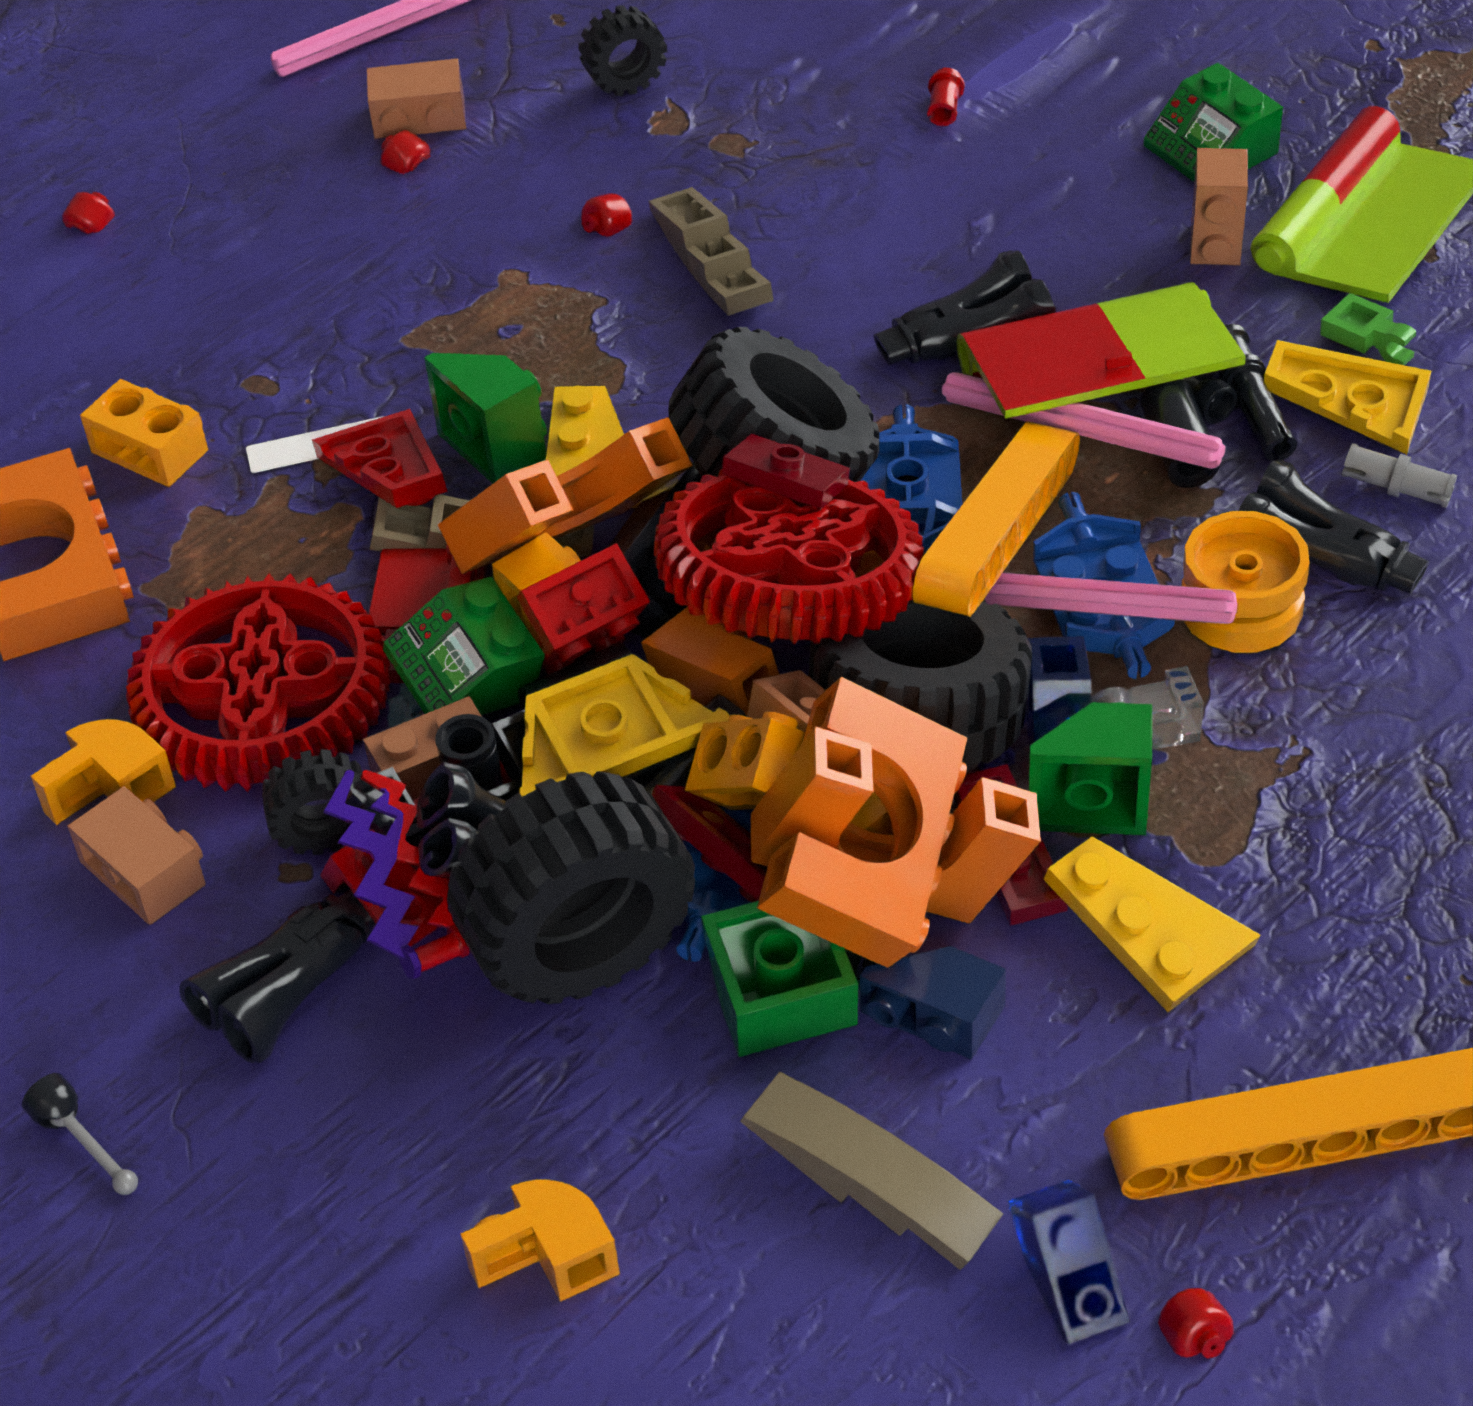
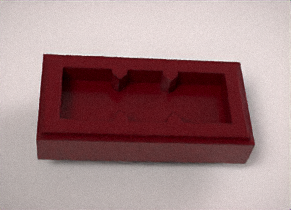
M751 433L724 456L722 474L822 509L848 485L850 468L806 453L799 446L780 444Z

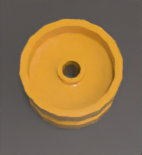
M1257 511L1226 512L1208 518L1193 529L1185 544L1184 577L1181 586L1231 590L1236 593L1237 613L1235 614L1234 621L1229 624L1184 621L1191 633L1209 646L1233 653L1261 652L1281 645L1295 634L1303 617L1304 588L1307 584L1310 564L1308 545L1297 529L1278 517Z

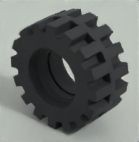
M624 5L616 6L613 13L609 8L601 11L603 17L598 20L594 16L589 21L592 28L590 30L584 28L581 34L585 41L579 42L578 47L581 56H579L581 63L594 82L608 94L612 91L615 96H623L624 90H626L629 95L637 93V87L642 86L645 90L651 85L648 80L651 77L657 79L661 74L658 66H665L667 59L663 53L668 51L663 35L653 21L643 11L640 12L637 7L630 6L627 10ZM631 39L637 40L635 48L630 55L623 60L609 62L611 53L618 45Z
M309 750L300 752L301 758L298 760H294L291 756L283 759V768L274 766L268 772L269 779H264L262 785L263 807L269 835L273 840H278L280 847L286 850L293 845L294 853L302 855L307 849H312L313 855H321L324 853V849L331 847L333 852L342 849L343 846L337 842L351 824L323 813L329 801L314 806L305 804L317 800H330L347 770H352L355 774L352 784L362 780L361 765L356 760L350 762L349 756L341 752L336 757H332L331 750H320L318 756H312Z

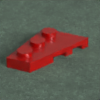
M410 409L312 439L317 458L395 508L405 505H422L432 500L434 496L447 492L443 474Z

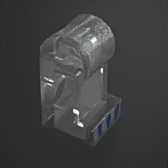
M1188 666L1165 670L1164 681L1131 687L1129 690L1121 687H1110L1101 690L1093 695L1086 704V706L1091 702L1152 704V750L1200 741L1204 702Z

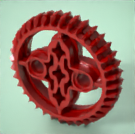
M721 469L718 477L708 474L702 476L700 483H687L685 490L674 493L673 501L665 503L664 513L660 514L659 524L656 526L654 556H656L658 578L664 581L665 591L674 594L675 603L682 606L688 605L689 614L694 616L705 615L706 624L709 625L724 624L728 633L740 630L747 633L748 639L756 635L770 638L771 643L777 638L790 639L794 645L798 640L810 639L815 644H819L821 638H831L836 642H841L844 634L862 637L865 628L872 631L880 630L882 622L895 621L897 613L906 611L908 602L913 600L914 580L924 554V547L922 546L923 536L918 534V524L911 520V512L901 509L898 500L886 498L884 490H870L868 482L864 480L858 482L849 480L848 485L822 509H818L722 474L723 469ZM724 527L716 535V541L712 545V549L700 552L695 547L694 543L701 537ZM874 550L884 563L873 571L856 578L854 572L860 567L864 553Z
M270 573L267 574L263 581L255 582L247 575L244 583L233 586L226 580L223 589L213 592L205 587L204 596L197 600L185 597V606L181 610L168 608L167 621L153 622L152 635L141 637L140 650L132 653V667L127 669L128 685L126 686V699L129 705L130 719L132 724L144 730L165 749L171 771H178V774L182 776L185 782L196 777L205 789L217 781L225 792L235 783H240L246 792L249 793L255 783H263L264 779H269L268 772L274 766L282 769V760L289 756L294 760H298L301 758L300 752L309 750L312 756H318L320 750H331L332 757H336L338 752L352 754L354 740L362 741L367 738L368 726L378 724L379 710L386 708L387 692L390 691L389 684L391 679L388 670L390 660L383 651L385 639L381 635L377 623L373 620L372 614H367L361 602H353L347 591L336 593L330 583L318 587L312 577H308L301 583H298L291 573L282 581L274 580ZM296 625L313 628L336 638L351 650L354 657L336 656V652L331 645L323 641L298 640ZM232 633L231 642L210 643L226 634ZM282 666H284L286 676L283 675ZM232 684H234V687H235V691H236V694H235V695H234V690H233ZM163 703H178L182 705L187 715L194 719L218 720L222 739L203 736L180 726L167 716ZM315 717L285 732L288 718Z

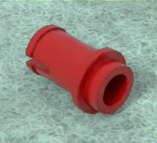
M945 67L933 73L928 83L931 98L927 117L931 116L929 120L937 126H948L954 123L958 113V99L963 95L965 89L964 79L960 73L953 68Z

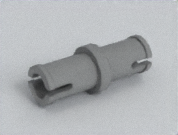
M1352 443L1344 463L1346 467L1342 471L1343 477H1351L1387 488L1388 495L1399 497L1400 493L1439 504L1444 508L1448 506L1454 490V484L1457 480V475L1448 474L1411 463L1412 457L1400 454L1399 458L1359 447Z

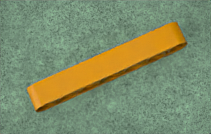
M1030 421L1025 422L922 557L914 580V603L969 617L975 613L1070 478L1079 452L1080 434L1078 432Z
M1473 1048L1123 1115L1112 1121L1106 1127L1103 1134L1122 1194L1129 1199H1151L1473 1136Z

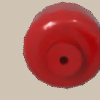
M403 130L394 136L389 135L382 143L381 164L398 173L412 172L423 160H427L430 157L431 150L429 145L413 132Z
M78 192L72 197L65 208L62 220L65 227H74L87 234L97 233L114 218L115 212L108 204L109 200L104 195L98 192H92V194Z
M608 193L595 196L587 200L582 208V226L588 233L596 231L602 236H613L632 224V212L626 200L618 194Z
M1188 1288L1176 1293L1161 1309L1158 1319L1159 1328L1173 1351L1181 1357L1188 1358L1199 1353L1207 1359L1217 1357L1222 1353L1226 1345L1225 1342L1232 1337L1234 1332L1232 1317L1211 1292L1202 1288Z

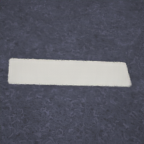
M381 417L249 445L246 447L251 472L258 473L317 460L319 458L316 456L312 439Z

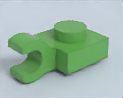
M1349 293L1321 319V336L1363 354L1374 346L1386 362L1406 365L1414 357V351L1404 347L1416 336V330L1407 324L1393 322V310Z

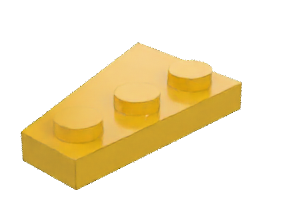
M1277 340L1265 371L1264 383L1271 393L1407 455L1429 388L1431 371Z
M606 386L554 387L546 460H549L556 476L590 459L624 435ZM640 502L637 503L636 505H634V506L631 507V508H637V506L640 504Z
M1093 836L1050 866L1044 877L1045 882L1167 1012H1170L1252 949L1261 936Z

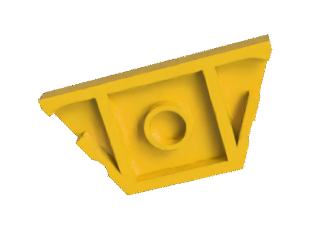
M633 654L526 696L525 736L523 737L522 748L523 773L520 794L523 797L536 790L535 784L548 779H553L557 782L566 780L567 774L585 772L593 777L596 771L624 777L697 747L703 723L728 721L730 715L720 707L715 712H712L691 699V690L672 678L660 676L653 666Z

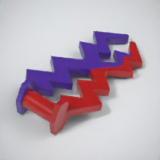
M347 770L323 813L351 824L337 842L338 844L369 853L373 859L370 868L353 895L356 898L385 908L366 941L398 957L406 977L416 979L421 976L422 972L451 959L468 956L470 949L453 922V917L448 910L447 894L449 879L426 875L420 867L418 847L406 841V834L417 814L416 805L398 801L407 784L369 770H364L361 774L363 781L383 793L370 806V809L395 818L385 836L369 830L375 813L345 804L355 775L352 770ZM395 862L418 866L407 888L442 899L427 924L447 928V935L415 949L408 945L419 926L402 924L400 921L415 896L384 885Z

